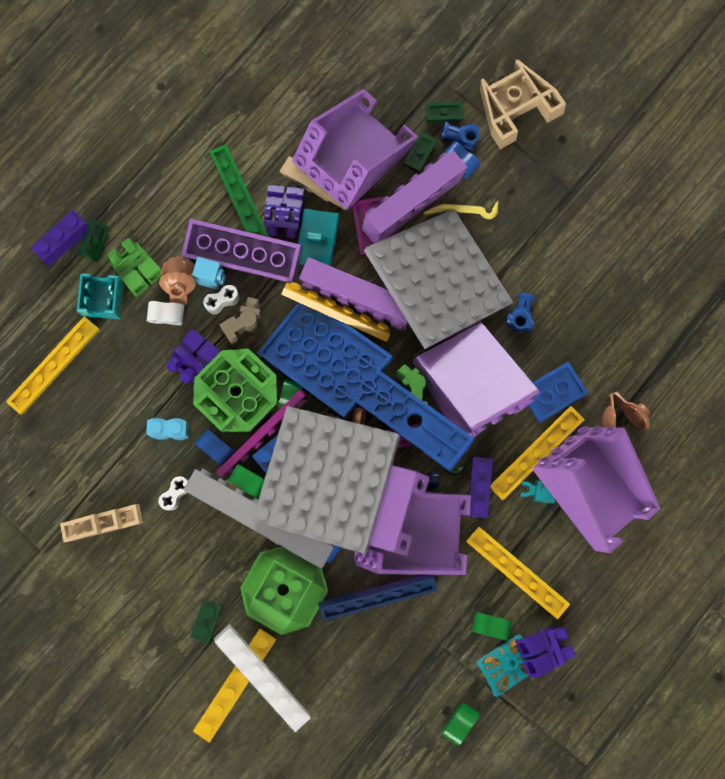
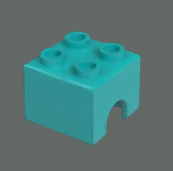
M80 274L77 312L83 317L121 319L125 283L119 276L108 275L107 278H99L91 274Z

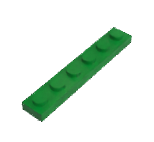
M225 144L209 151L245 231L269 237L227 145Z

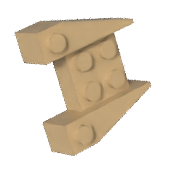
M519 60L515 61L514 73L491 86H488L484 78L481 79L480 93L490 134L500 149L516 141L518 130L511 121L514 118L537 106L548 123L563 115L566 103L557 89Z

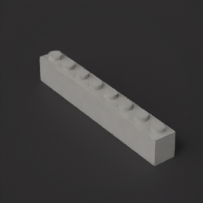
M203 468L201 471L194 470L183 489L184 491L316 566L324 567L334 549L331 544L252 521L258 499L253 497L250 500L245 497L246 493L242 490L228 488L229 483L220 478L218 481L212 479V474Z

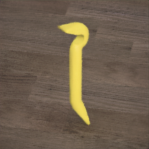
M498 201L491 213H487L485 208L481 206L441 204L425 211L423 215L448 212L454 209L456 212L480 214L485 219H493L498 213Z

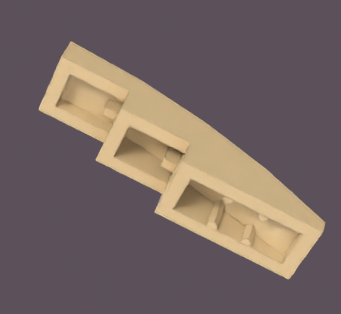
M289 156L279 171L281 174L308 192L312 191L325 201H330L342 210H346L292 162V157Z
M134 504L60 523L65 543L143 523L139 504Z

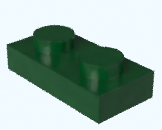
M463 101L426 102V123L463 122Z
M420 132L403 165L420 174L437 143V139Z
M90 219L78 254L98 262L110 227L97 220Z
M203 599L190 638L210 644L223 605Z

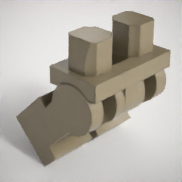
M248 297L246 306L241 305L240 317L235 319L233 316L219 324L233 348L239 345L238 339L246 334H254L258 331V322L261 323L262 321L259 299Z

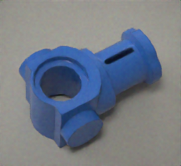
M446 122L441 138L445 139L446 137L455 140L467 152L471 153L478 144L480 136L479 126L469 124L458 128ZM472 136L475 140L470 141L466 137Z
M519 293L518 306L513 309L512 314L508 313L505 324L514 332L532 331L534 320H531L532 312L530 309L532 301H535V297L531 294ZM515 319H522L524 326H518Z

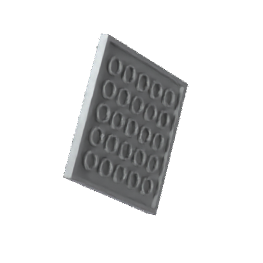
M454 209L372 244L364 250L424 349L513 303Z
M287 406L252 521L367 554L400 435Z

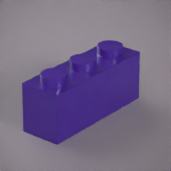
M72 210L39 239L31 249L50 267L85 235L88 225Z
M471 458L468 495H471L470 515H466L468 517L488 518L493 459Z

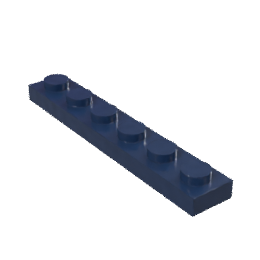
M422 574L318 602L323 621L435 592L437 587L434 574Z

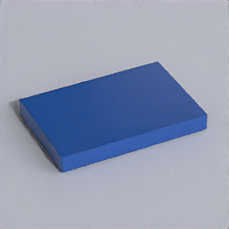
M568 361L533 382L540 393L535 396L536 400L528 406L537 421L541 423L589 393Z

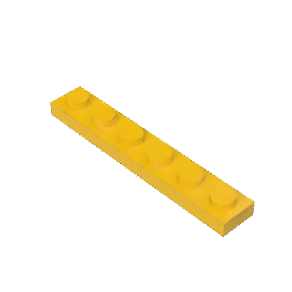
M286 282L282 295L387 342L390 336V328L385 323H377L365 314L355 313L350 307L337 305L334 300L324 299L312 290H304L297 283Z
M84 316L6 402L19 414L23 415L100 329Z
M570 406L491 484L490 489L503 501L533 471L532 467L538 464L541 458L547 457L552 449L558 447L585 419Z
M477 527L466 542L556 619H559L570 605L480 527Z
M260 628L249 646L263 661L277 639ZM236 666L193 730L194 733L209 743L249 683V680Z

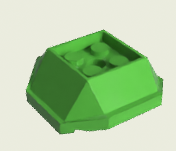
M249 349L222 350L194 378L193 405L221 432H251L277 405V376ZM234 388H241L239 396H232Z
M283 546L259 553L240 587L247 616L281 635L308 627L319 609L318 602H322L328 592L322 568ZM281 584H286L289 587L287 595L279 593L278 588Z

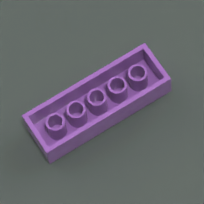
M453 150L448 154L446 152L443 153L435 164H428L423 169V173L420 175L415 174L406 186H399L394 191V195L391 197L386 196L380 202L381 205L377 208L372 207L365 213L366 216L363 220L362 230L374 244L386 239L461 181L467 166Z
M190 219L181 256L192 260H197V257L218 262L222 267L295 283L304 247L287 241Z
M308 257L299 277L301 288L307 291L312 290L324 299H332L342 307L347 306L355 309L357 314L372 316V319L376 322L389 323L393 329L399 331L406 329L408 321L389 290Z

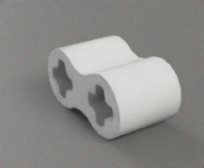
M226 285L219 293L208 294L204 298L203 303L209 313L218 314L225 306L236 305L240 297L234 286ZM231 292L233 297L229 298L227 294ZM212 301L215 302V307L211 306Z
M150 301L148 303L147 322L182 325L184 305Z
M181 476L175 477L171 481L169 490L160 496V507L165 510H175L179 505L180 498L188 493L183 489H178L179 486L177 484L181 482L183 486H186L189 480ZM166 498H172L171 502L173 504L167 505Z

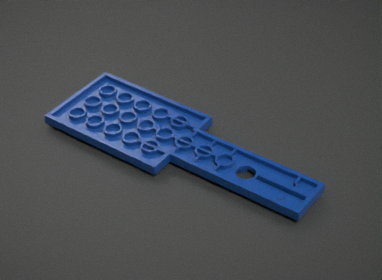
M299 302L257 353L344 419L348 417L358 404L450 472L475 440L474 437L382 373L392 361V355L346 323ZM411 415H420L423 420L422 424L418 428L409 427L408 418Z

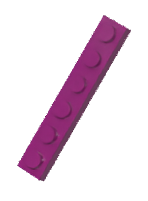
M299 390L216 471L220 477L225 475L229 477L240 461L243 463L251 456L249 452L253 448L257 450L264 443L262 439L265 436H271L278 430L277 425L283 421L287 406L299 409L306 402L304 400L307 397L305 392Z

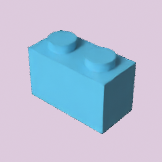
M197 257L192 276L198 285L220 290L221 285L223 286L226 280L225 272L220 263Z

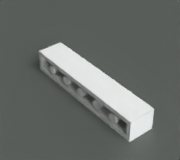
M230 624L214 638L219 648L295 732L310 719L309 712Z

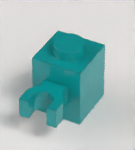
M522 481L521 485L527 486L529 490L527 493L520 492L521 497L533 495L532 501L555 503V498L542 481H535L534 486L529 482Z

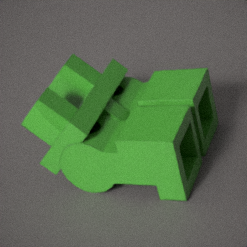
M127 238L121 244L125 248V252L120 255L114 249L107 255L114 270L135 297H137L149 287L145 282L146 279L152 285L162 277L161 269L137 242L134 243L130 238Z
M404 364L397 371L396 378L402 382L401 386L422 400L426 380L419 374L420 371L417 368L412 371Z

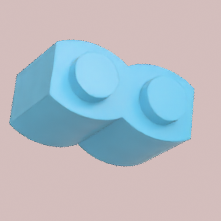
M152 418L147 420L146 434L154 439L163 440L171 437L175 440H185L189 438L190 424L182 419L166 421L161 418Z

